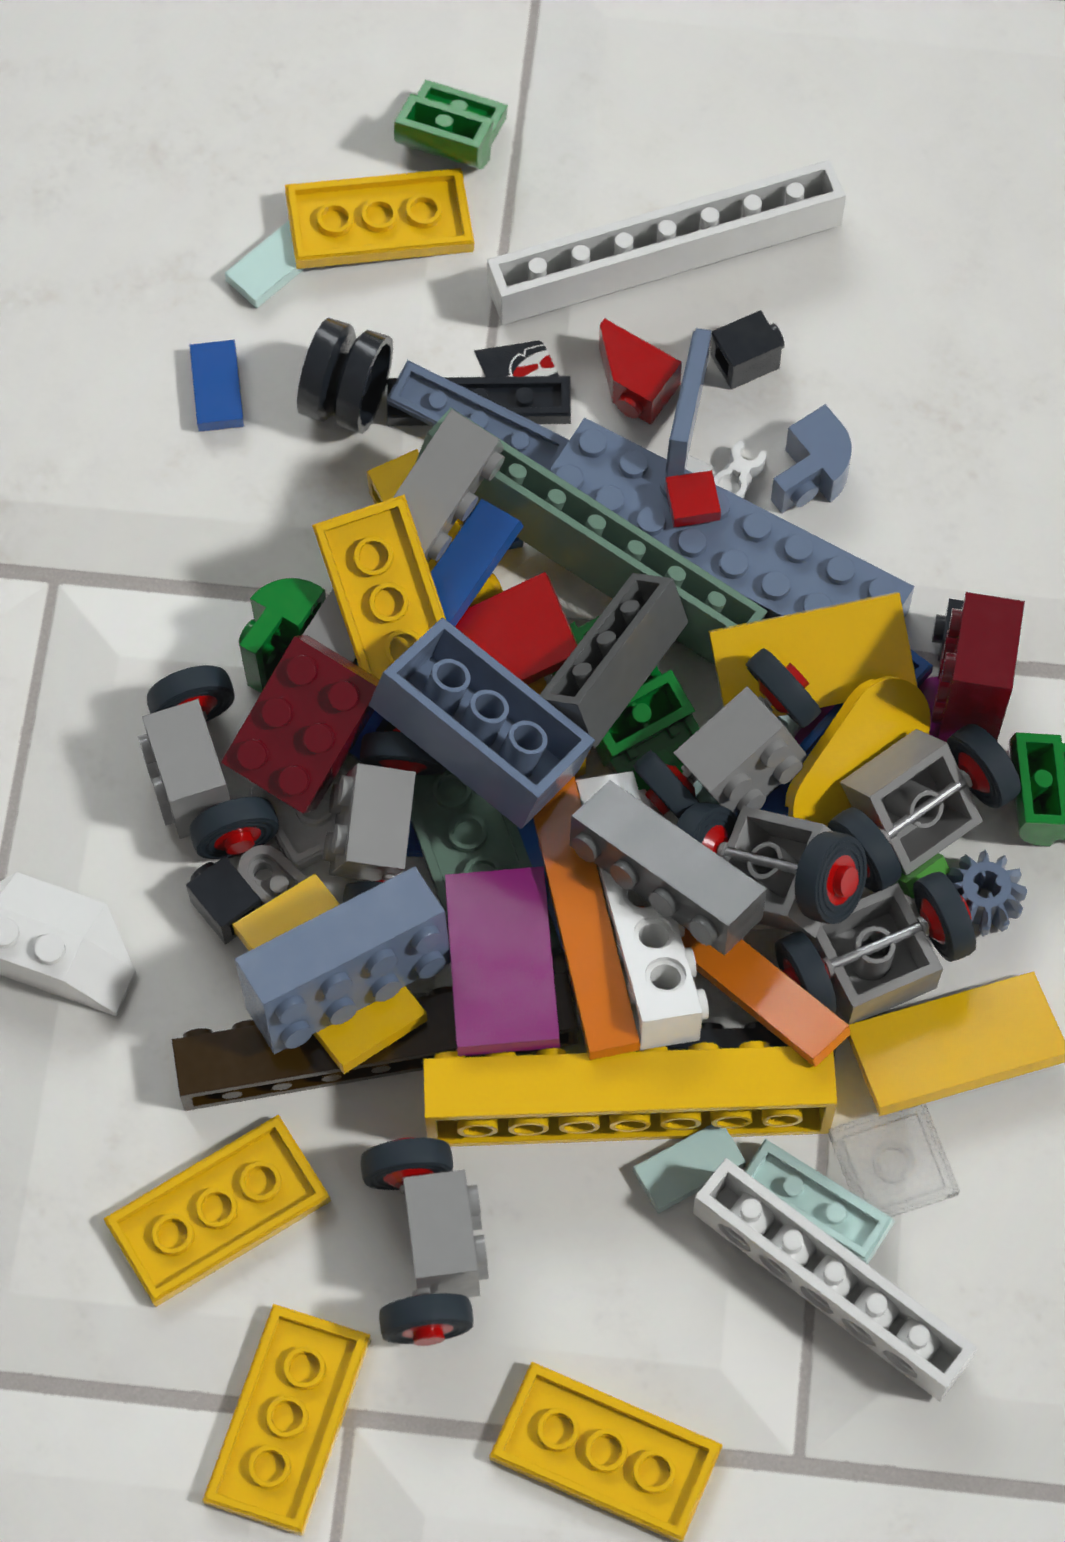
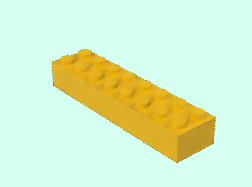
M749 1041L740 1044L739 1048L719 1049V1046L714 1043L693 1044L688 1047V1050H668V1047L663 1046L593 1060L589 1059L588 1050L587 1053L567 1054L566 1050L560 1048L541 1049L536 1052V1055L516 1056L515 1052L485 1054V1057L458 1056V1052L455 1051L441 1052L436 1054L434 1058L424 1059V1102L427 1138L443 1140L450 1147L685 1139L711 1124L718 1128H726L731 1137L829 1134L837 1107L834 1051L816 1067H813L802 1058L791 1046L770 1047L769 1043L764 1041Z

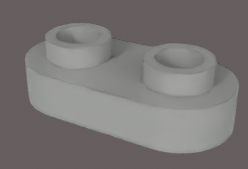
M268 845L252 847L241 856L238 863V872L260 897L262 906L307 878L279 850ZM262 869L272 872L271 877L267 880H259L255 875Z

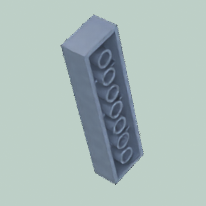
M585 417L549 470L767 610L764 619L894 592L900 593L904 618L909 612L915 586L716 484L721 509L720 521L674 528L665 489L667 459ZM685 469V473H684V474H690V473H692V472H690V471H688V470Z

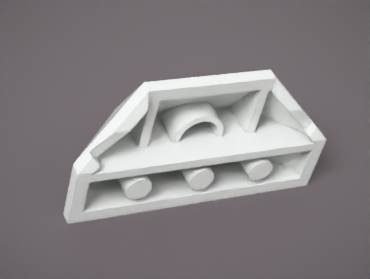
M18 872L0 881V975L117 1017L136 975V971L108 905Z

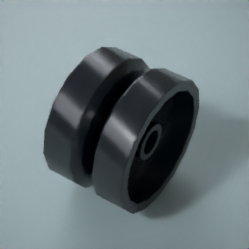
M329 317L325 319L312 339L302 367L297 393L298 413L322 422L335 413L336 423L339 427L363 434L373 422L382 402L392 365L393 339L388 335L368 329L356 338L354 327L351 324Z

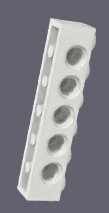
M633 771L576 780L581 805L585 804L611 780L650 807L649 799L645 795L647 791L646 789L638 790ZM597 866L640 1041V1050L699 1041L702 1020L708 1019L709 1008L704 989L696 990L693 978L697 975L694 952L691 947L684 948L681 939L685 935V927L671 917L660 915L650 902L633 890L622 888L609 873ZM660 987H666V988H669L670 990H663V989H659V988H660Z
M726 1158L695 1196L693 1214L939 1402L970 1363L978 1347Z

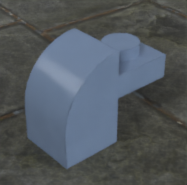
M824 404L788 427L785 450L796 464L773 478L771 501L781 513L794 505L797 507L806 505L817 495L818 491L831 503L839 496L847 482L852 454L851 439L844 425L828 406Z

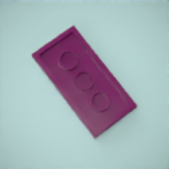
M544 866L445 875L458 1056L560 1048Z

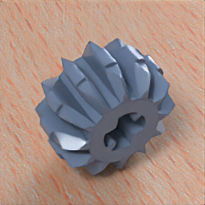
M986 850L980 852L977 863L965 854L960 859L959 868H950V872L946 875L966 901L971 913L972 923L979 924V931L983 937L989 934L991 923L1001 932L1008 929L1010 924L1009 918L1017 919L1020 917L1023 907L1019 902L1025 900L1027 895L1026 887L1017 884L1022 876L1020 868L1006 871V856L999 857L997 862L993 863L989 861V855ZM981 888L990 891L987 898L978 895Z

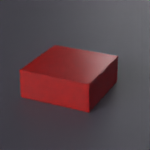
M712 470L665 477V489L674 528L720 521L721 509Z

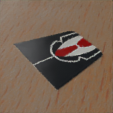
M541 341L474 350L486 377L559 376L544 343Z

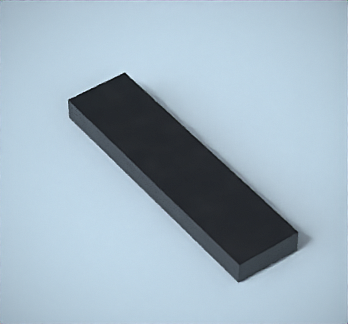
M570 376L443 377L537 424H571ZM387 378V397L398 378ZM387 404L388 426H431Z

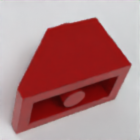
M604 318L600 323L599 350L612 403L627 417L632 419L639 418L651 425L680 386L682 362Z

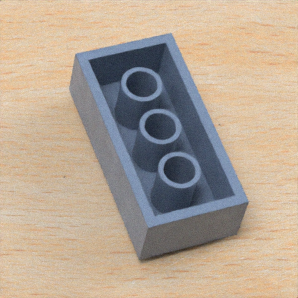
M443 617L383 672L369 703L372 709L520 829L579 771L595 742V739Z
M415 866L235 958L246 1009L274 1054L285 1048H296L304 1044L312 1034L331 1024L339 1025L348 1021L355 1015L356 1011L376 1001L383 1002L394 997L402 987L420 978L427 979L433 977L445 965L451 962L445 910Z

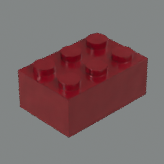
M966 592L962 609L952 608L944 650L940 658L937 678L939 679L937 694H935L931 722L940 724L938 739L947 743L948 738L963 726L976 724L985 729L998 741L1013 690L1025 601Z
M308 635L294 636L221 763L303 814L316 810L375 711L369 706V703L380 679Z

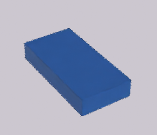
M235 339L190 344L198 431L244 427Z

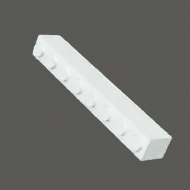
M829 159L487 259L488 290L502 325L841 226L846 195Z

